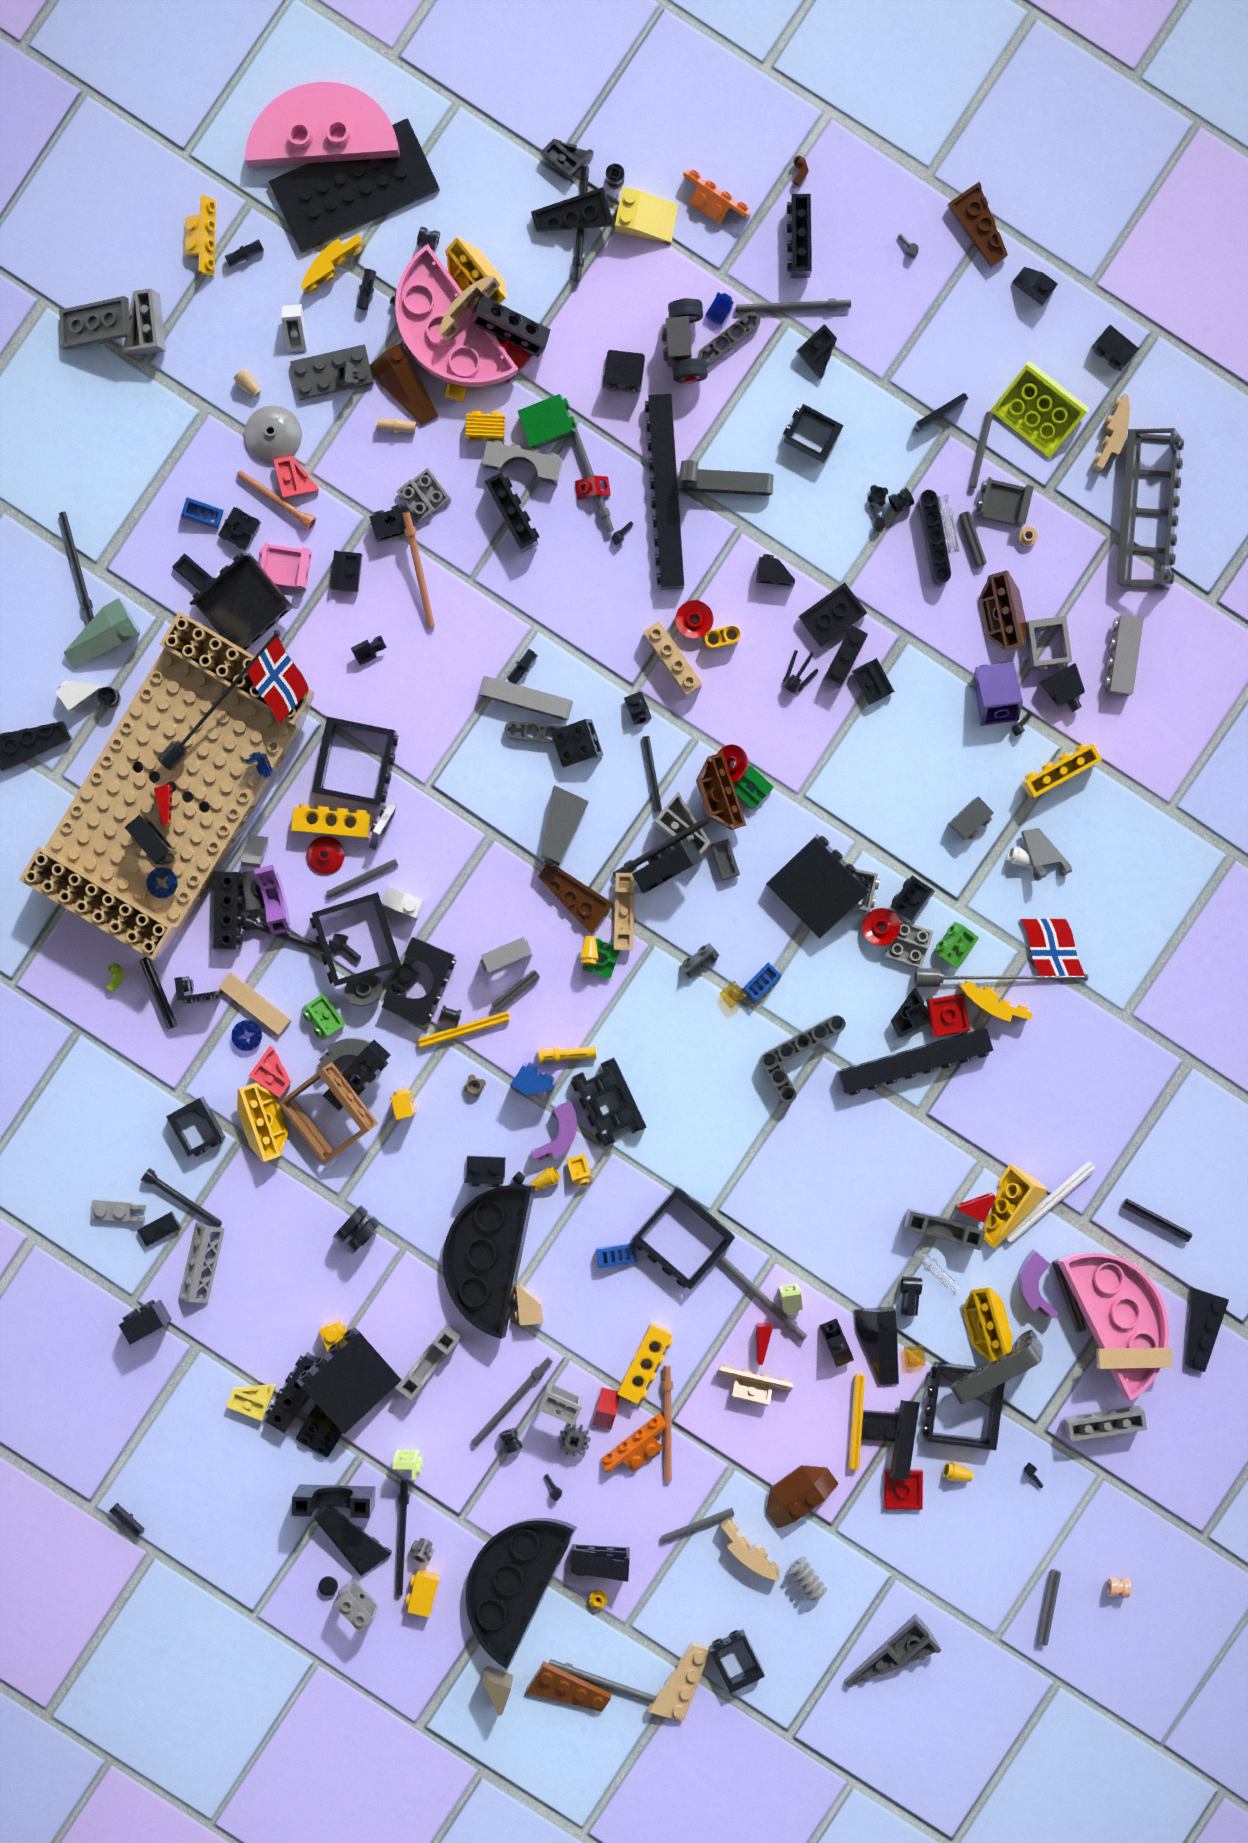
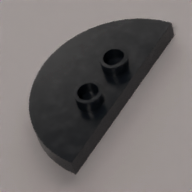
M505 1185L493 1188L475 1197L456 1216L444 1244L443 1274L452 1301L459 1312L473 1326L499 1339L505 1338L536 1188L535 1185Z
M531 1518L514 1523L493 1536L483 1546L472 1564L466 1586V1608L469 1622L482 1648L505 1669L511 1666L577 1529L576 1526L568 1522L552 1518Z

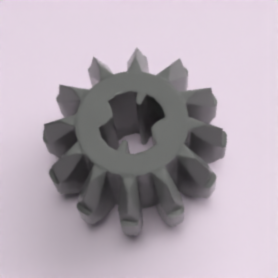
M576 1423L574 1426L572 1425V1428L568 1424L565 1425L566 1431L560 1430L562 1437L558 1438V1442L562 1443L560 1449L567 1448L565 1451L566 1455L573 1451V1457L576 1456V1451L581 1455L584 1454L583 1448L588 1449L589 1445L587 1442L591 1441V1437L587 1436L589 1431H582V1424L579 1428H576ZM572 1436L578 1437L577 1443L571 1442Z

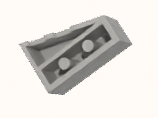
M152 288L133 291L129 309L130 336L125 337L121 352L129 357L166 352L160 294Z
M677 792L652 823L655 828L669 839L697 822L679 792ZM703 829L683 839L685 843L693 840L700 854L711 843Z

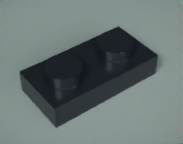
M173 1211L137 1231L147 1247L177 1231L181 1226Z

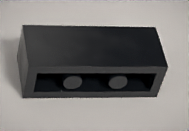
M853 625L850 626L823 677L824 680L839 688L842 686L868 633Z

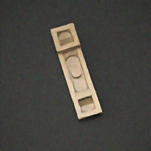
M493 275L480 279L470 285L450 305L439 328L440 335L447 342L460 329L456 322L481 295L489 298L501 286Z
M616 873L614 950H633L635 879L632 873Z

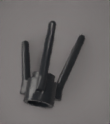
M794 650L787 673L782 680L785 682L783 687L793 694H796L797 691L800 692L819 671L815 669L800 684L802 681L800 676L813 657V652L809 654L796 676L792 674L790 677L798 653L797 650Z

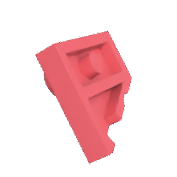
M293 456L273 461L282 499L319 492L318 486L313 483Z

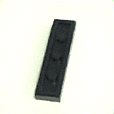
M901 1400L890 1471L891 1478L909 1480L920 1402Z

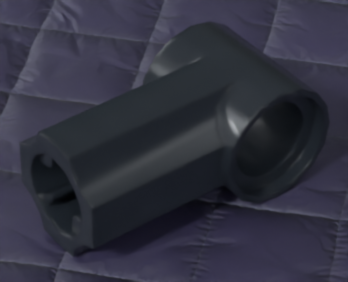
M902 1276L901 1314L918 1316L919 1295L922 1293L923 1285L922 1278Z

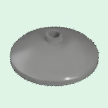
M270 405L256 410L249 417L245 425L244 438L249 451L257 459L266 463H274L275 459L290 457L297 452L302 440V429L298 419L291 411L281 406ZM273 428L274 433L268 434V430Z

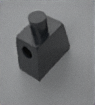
M1076 663L1039 682L1057 706L1067 703L1071 712L1082 707L1077 696L1085 693V689Z

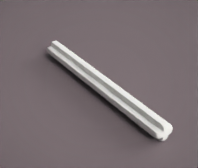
M1090 1162L1085 1163L1038 1204L1005 1239L1009 1243L1015 1241L1094 1172L1095 1167Z

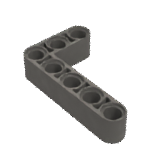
M681 461L679 490L762 496L773 495V474L698 469L699 463L697 461Z
M835 1014L761 1054L760 1063L777 1095L783 1102H793L796 1098V1090L781 1064L843 1031L846 1026L843 1017ZM835 1018L841 1020V1026L837 1029H834L831 1025L832 1020ZM819 1027L824 1029V1035L821 1038H817L814 1034L815 1030ZM802 1036L808 1040L807 1045L804 1047H800L797 1043L798 1039ZM783 1046L790 1047L791 1052L788 1056L781 1055V1048ZM772 1055L774 1062L771 1065H765V1056ZM776 1072L783 1074V1079L780 1082L773 1080V1075ZM785 1089L792 1090V1096L788 1099L782 1097V1092Z
M1028 1330L1018 1337L1016 1349L952 1383L950 1388L960 1404L967 1403L1039 1364L1042 1361L1043 1345L1034 1331Z

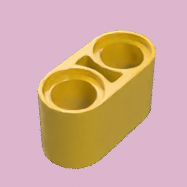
M734 625L711 630L706 634L704 644L711 650L731 646L739 641L741 632ZM734 631L737 634V638L730 640L727 638L726 633ZM711 635L716 636L718 643L715 645L710 644L708 637Z

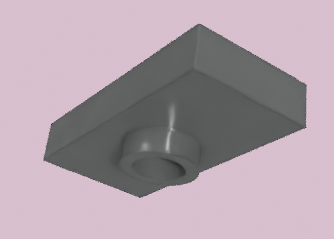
M729 839L710 844L721 880L724 881L739 876L740 872Z
M254 871L242 872L246 910L263 909V896Z

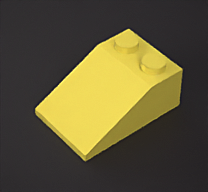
M622 187L615 222V232L671 243L679 204L640 190Z

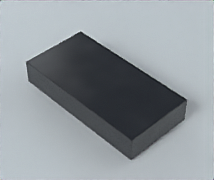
M185 553L172 566L174 570L197 590H204L207 587L206 583L213 578Z

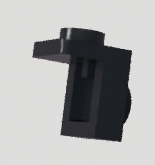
M642 691L624 697L634 725L645 723L652 718Z

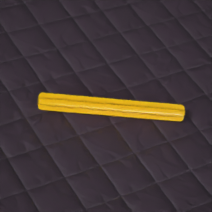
M507 1011L419 1038L418 1044L420 1048H425L509 1022L510 1016Z
M855 1374L849 1452V1468L852 1470H858L860 1466L865 1375Z

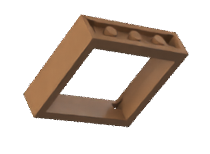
M332 1062L278 1103L323 1164H326L378 1124ZM320 1078L324 1080L361 1129L334 1150L295 1100V1097Z

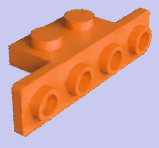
M688 169L682 174L697 185L688 203L717 223L721 224L730 208L745 218L752 213L748 210L749 207L745 203L737 202L732 199L733 196L727 191L722 192L717 189V185L710 180L705 181L696 170Z
M661 1413L655 1415L602 1457L600 1461L605 1471L609 1473L620 1463L624 1462L634 1472L662 1450L663 1447L655 1436L668 1426Z

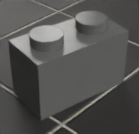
M977 796L948 824L963 840L967 838L971 840L978 834L977 829L981 825L985 827L992 820L991 816L994 812Z

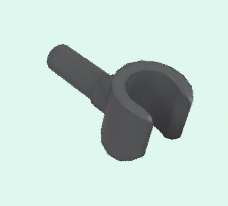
M900 233L898 238L908 247L906 254L914 259L919 252L918 245L911 243Z

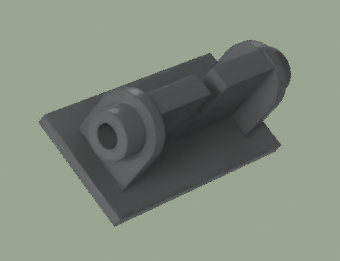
M708 943L700 947L698 952L692 957L686 958L683 964L680 965V968L689 979L695 978L704 971L701 966L702 963L709 967L718 960L717 957L720 955Z

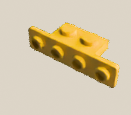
M201 195L200 214L185 217L184 255L188 257L199 256V272L211 277L215 273L216 200L206 195Z

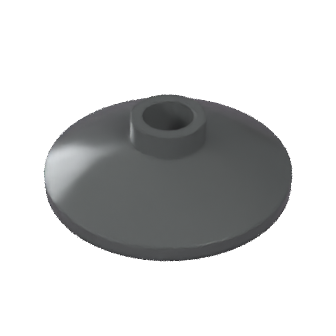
M376 975L349 982L345 986L347 1000L356 1006L373 1004L380 998L383 992L382 982Z

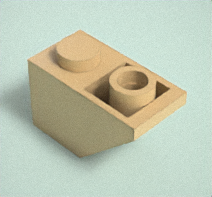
M517 1284L514 1293V1301L518 1302V1309H515L516 1321L519 1320L520 1326L543 1324L542 1301L522 1284Z

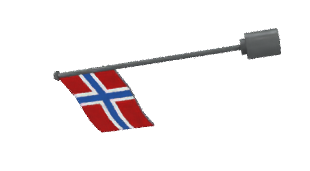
M1020 919L1026 931L1031 957L1039 976H944L939 968H915L914 983L915 987H939L940 983H943L944 980L1084 979L1087 981L1089 976L1084 974L1077 956L1073 933L1066 919Z

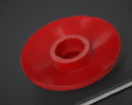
M690 600L682 604L677 610L675 623L679 632L692 639L705 636L711 630L714 622L710 607L699 600ZM692 617H696L698 619V622L696 624H693L691 622Z
M734 744L726 745L717 754L723 752L732 782L734 783L742 779L746 774L748 757L740 746Z
M321 836L310 843L307 848L306 858L309 866L317 873L331 874L342 866L345 852L337 839L330 836ZM324 851L328 853V857L325 859L321 857Z
M877 908L870 911L862 923V931L865 938L877 946H885L892 943L898 937L901 928L898 916L886 908ZM880 926H886L884 931H879Z

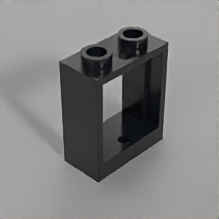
M803 404L801 408H796L792 416L794 419L792 425L788 424L783 432V435H785L783 442L824 463L844 425ZM803 414L832 430L821 452L792 438Z
M138 815L124 827L155 864L168 865L175 860L174 856L177 854V851L148 817Z
M204 1096L166 1116L188 1157L192 1154L195 1157L205 1152V1147L211 1145L213 1148L222 1143L221 1138L225 1137ZM200 1108L215 1137L192 1149L177 1119Z
M744 1629L740 1631L734 1630L728 1637L724 1639L718 1638L709 1646L710 1653L730 1694L765 1677L764 1669ZM743 1640L755 1666L730 1678L718 1651Z

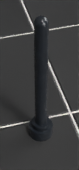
M246 916L243 930L249 932L251 930H258L271 935L267 925L258 923V920L253 916ZM288 932L273 935L324 953L322 946L318 947L317 942Z
M150 1167L142 1176L141 1181L145 1184H154L216 1227L222 1225L220 1219L157 1178L156 1171Z

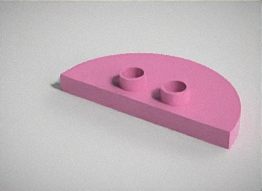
M337 82L307 83L279 95L259 114L251 128L245 149V162L248 167L400 157L396 134L387 114L381 106L359 89Z
M425 245L407 264L396 292L395 308L398 329L410 355L431 375L459 386H490L501 383L518 374L517 366L496 337L469 323L474 309L473 306L456 322L460 329L448 342L440 335L439 328L443 317L462 291L429 245Z
M1096 1252L1076 1253L1057 1260L1099 1348L1168 1347L1169 1323L1164 1302L1156 1286L1141 1269L1118 1256ZM1160 1368L1110 1369L1123 1398L1132 1401L1145 1391L1160 1370Z

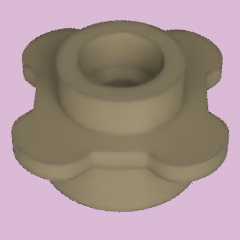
M474 1074L468 1076V1082L464 1085L463 1089L465 1092H470L475 1097L481 1095V1089L486 1085L484 1079H478Z

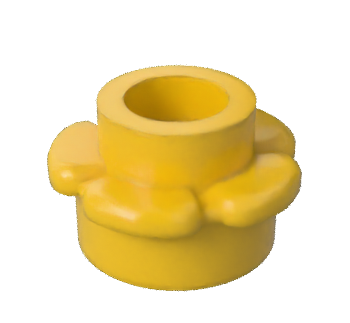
M595 1590L589 1595L591 1607L602 1609L607 1604L608 1598L602 1590Z

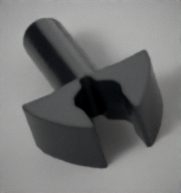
M334 934L340 939L342 945H336L329 939L330 947L334 953L337 950H342L356 962L361 960V955L347 945L346 940L349 936Z

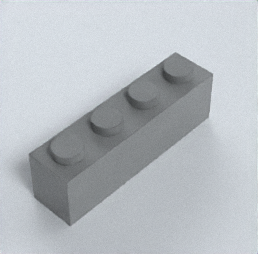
M1119 615L1113 621L1112 631L1115 632L1109 647L1112 650V654L1107 661L1109 675L1106 676L1104 687L1107 688L1106 693L1130 696L1134 693L1144 621L1142 617Z

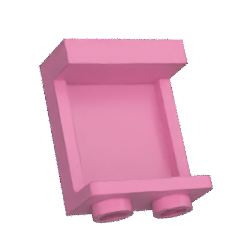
M264 542V545L259 550L260 566L276 585L307 590L312 558L311 549L303 547L298 549Z

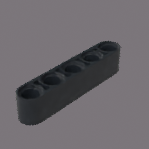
M927 489L919 496L918 507L931 578L936 585H944L951 578V567L938 496L935 491ZM923 497H931L932 503L926 504L923 501ZM927 515H933L936 522H928ZM930 534H937L939 537V541H932L930 539ZM935 552L942 554L943 558L941 561L934 559L933 554ZM943 571L946 574V579H939L937 572Z

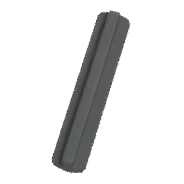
M969 511L963 512L959 517L977 567L987 564L972 517Z
M531 971L492 1003L493 1009L499 1012L540 978L537 971Z

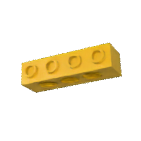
M299 804L298 808L293 807L291 830L370 838L372 815L367 814L368 811L356 810V813H349L348 809L345 808L329 811V807L318 806L317 810L310 809V805ZM311 814H316L317 822L311 825L308 818ZM330 816H335L337 819L334 826H329L327 823ZM353 817L356 820V824L353 828H348L346 822L349 818Z
M650 1322L617 1390L618 1395L636 1404L639 1403L640 1399H645L648 1392L646 1387L649 1382L652 1383L656 1376L654 1371L657 1365L661 1366L665 1358L663 1352L665 1348L669 1349L672 1344L671 1331ZM657 1342L660 1348L654 1351L649 1348V1345ZM645 1359L650 1360L652 1363L648 1368L641 1365V1362ZM635 1377H641L643 1382L640 1385H636L632 1380Z

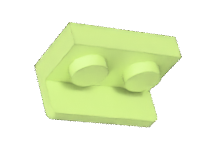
M396 1450L392 1461V1469H397L399 1472L412 1470V1481H416L417 1475L421 1474L423 1467V1457H419L420 1450Z

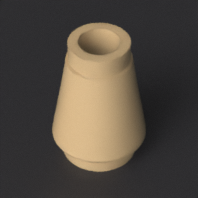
M245 368L240 370L233 378L236 381L235 384L253 398L262 391L250 371H247Z

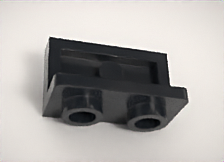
M912 875L905 880L901 892L894 896L891 907L914 923L935 890Z

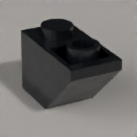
M837 1318L819 1325L836 1367L854 1361Z

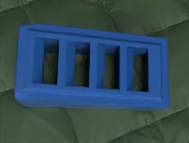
M186 497L180 517L218 529L224 510ZM190 505H194L192 514L188 513ZM198 507L202 508L199 517L195 516ZM205 509L209 510L207 519H203ZM216 512L215 520L211 522L212 513Z
M768 962L740 992L754 1004L782 975ZM767 970L774 978L771 979L764 971ZM760 975L768 982L767 985L759 978ZM755 981L763 988L762 991L754 984ZM750 987L757 994V996L748 988Z
M632 1243L597 1247L599 1268L637 1262L635 1245ZM630 1248L631 1259H627L626 1249ZM618 1250H622L623 1260H619ZM611 1251L615 1253L614 1261L611 1259ZM603 1252H607L608 1261L604 1262Z

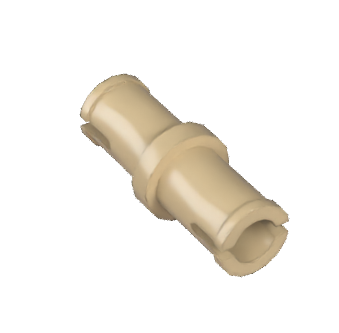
M377 417L376 430L394 431L396 434L398 432L415 434L416 421L411 422L399 420V418L394 420Z

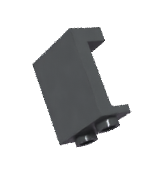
M991 476L986 481H982L980 492H983L982 499H978L976 511H979L977 517L1023 527L1026 524L1034 486L1026 485L1023 487L993 480Z

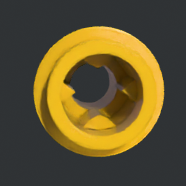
M584 937L579 958L581 959V964L596 965L597 960H599L596 937Z
M547 1167L539 1176L531 1181V1184L536 1186L535 1191H539L558 1184L561 1177L555 1167Z
M951 1462L945 1464L943 1477L948 1481L971 1482L973 1471Z

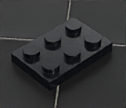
M844 582L799 615L798 618L821 648L864 617L867 612Z

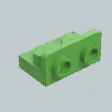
M955 921L947 929L942 940L937 943L933 953L958 969L979 937Z
M324 993L301 1009L304 1019L312 1024L314 1033L317 1037H321L322 1040L345 1025V1022Z

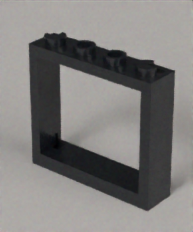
M327 716L312 792L382 807V804L386 803L388 792L385 791L386 784H390L392 773H389L390 765H394L395 762L393 750L394 746H398L399 735H397V731ZM336 725L388 735L375 799L324 789Z
M378 892L312 912V917L309 919L312 929L316 928L318 936H315L318 947L322 946L324 951L321 957L324 966L328 965L330 972L327 973L330 984L334 983L336 987L401 966ZM373 900L392 962L339 979L319 917Z
M676 1185L632 1236L634 1241L632 1244L640 1251L642 1249L648 1253L647 1257L653 1263H660L663 1266L661 1269L668 1276H671V1274L677 1278L676 1282L680 1286L691 1290L736 1237ZM675 1197H678L724 1237L690 1278L686 1277L641 1237Z
M935 1361L934 1367L930 1369L932 1385L928 1386L927 1392L930 1401L929 1405L925 1407V1416H928L927 1424L923 1425V1435H925L927 1442L996 1450L1005 1382L992 1390L986 1439L935 1433L933 1428L941 1370L972 1373L981 1368Z

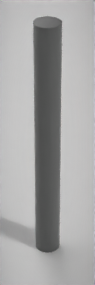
M986 412L969 483L970 488L975 489L977 487L994 414L992 412Z
M395 858L326 891V893L331 898L399 864Z
M733 1508L661 1536L663 1543L731 1517L735 1515Z

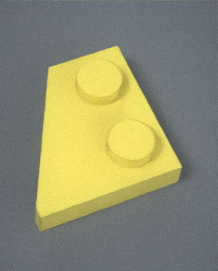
M277 1385L234 1387L226 1407L262 1421Z

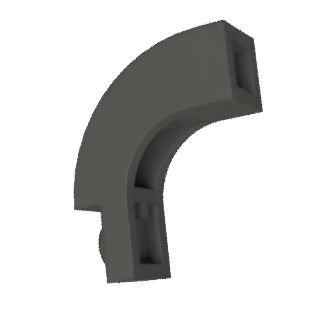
M345 1038L334 1042L327 1047L331 1054L327 1052L319 1059L321 1063L317 1066L321 1070L329 1063H334L341 1056H358L371 1041L362 1038Z

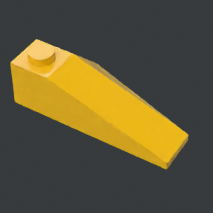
M1009 1164L999 1179L996 1199L991 1214H988L983 1228L985 1231L983 1239L992 1248H996L1038 1205L1048 1190L1036 1178L1013 1164Z

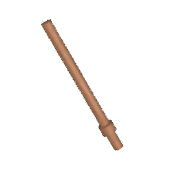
M410 512L402 513L406 528L404 532L405 536L408 537L427 626L428 628L434 627V617L415 537L417 534L416 528L413 527Z
M665 1365L663 1366L664 1380L662 1381V1390H664V1419L668 1426L664 1429V1481H672L671 1390H673V1381L671 1380V1366Z

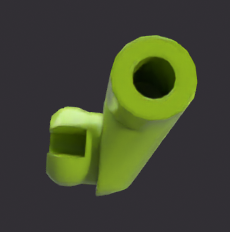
M110 963L108 966L112 979L106 988L112 992L117 989L124 978L122 967L118 963Z

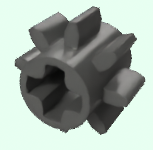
M420 1538L419 1541L415 1540L410 1549V1552L413 1553L412 1558L420 1563H425L426 1559L430 1561L435 1551L432 1548L433 1543L425 1538Z

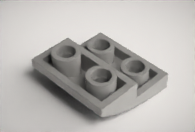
M426 468L396 491L419 522L436 512L452 499L430 468Z
M900 920V933L892 943L887 945L884 958L913 968H922L934 931Z

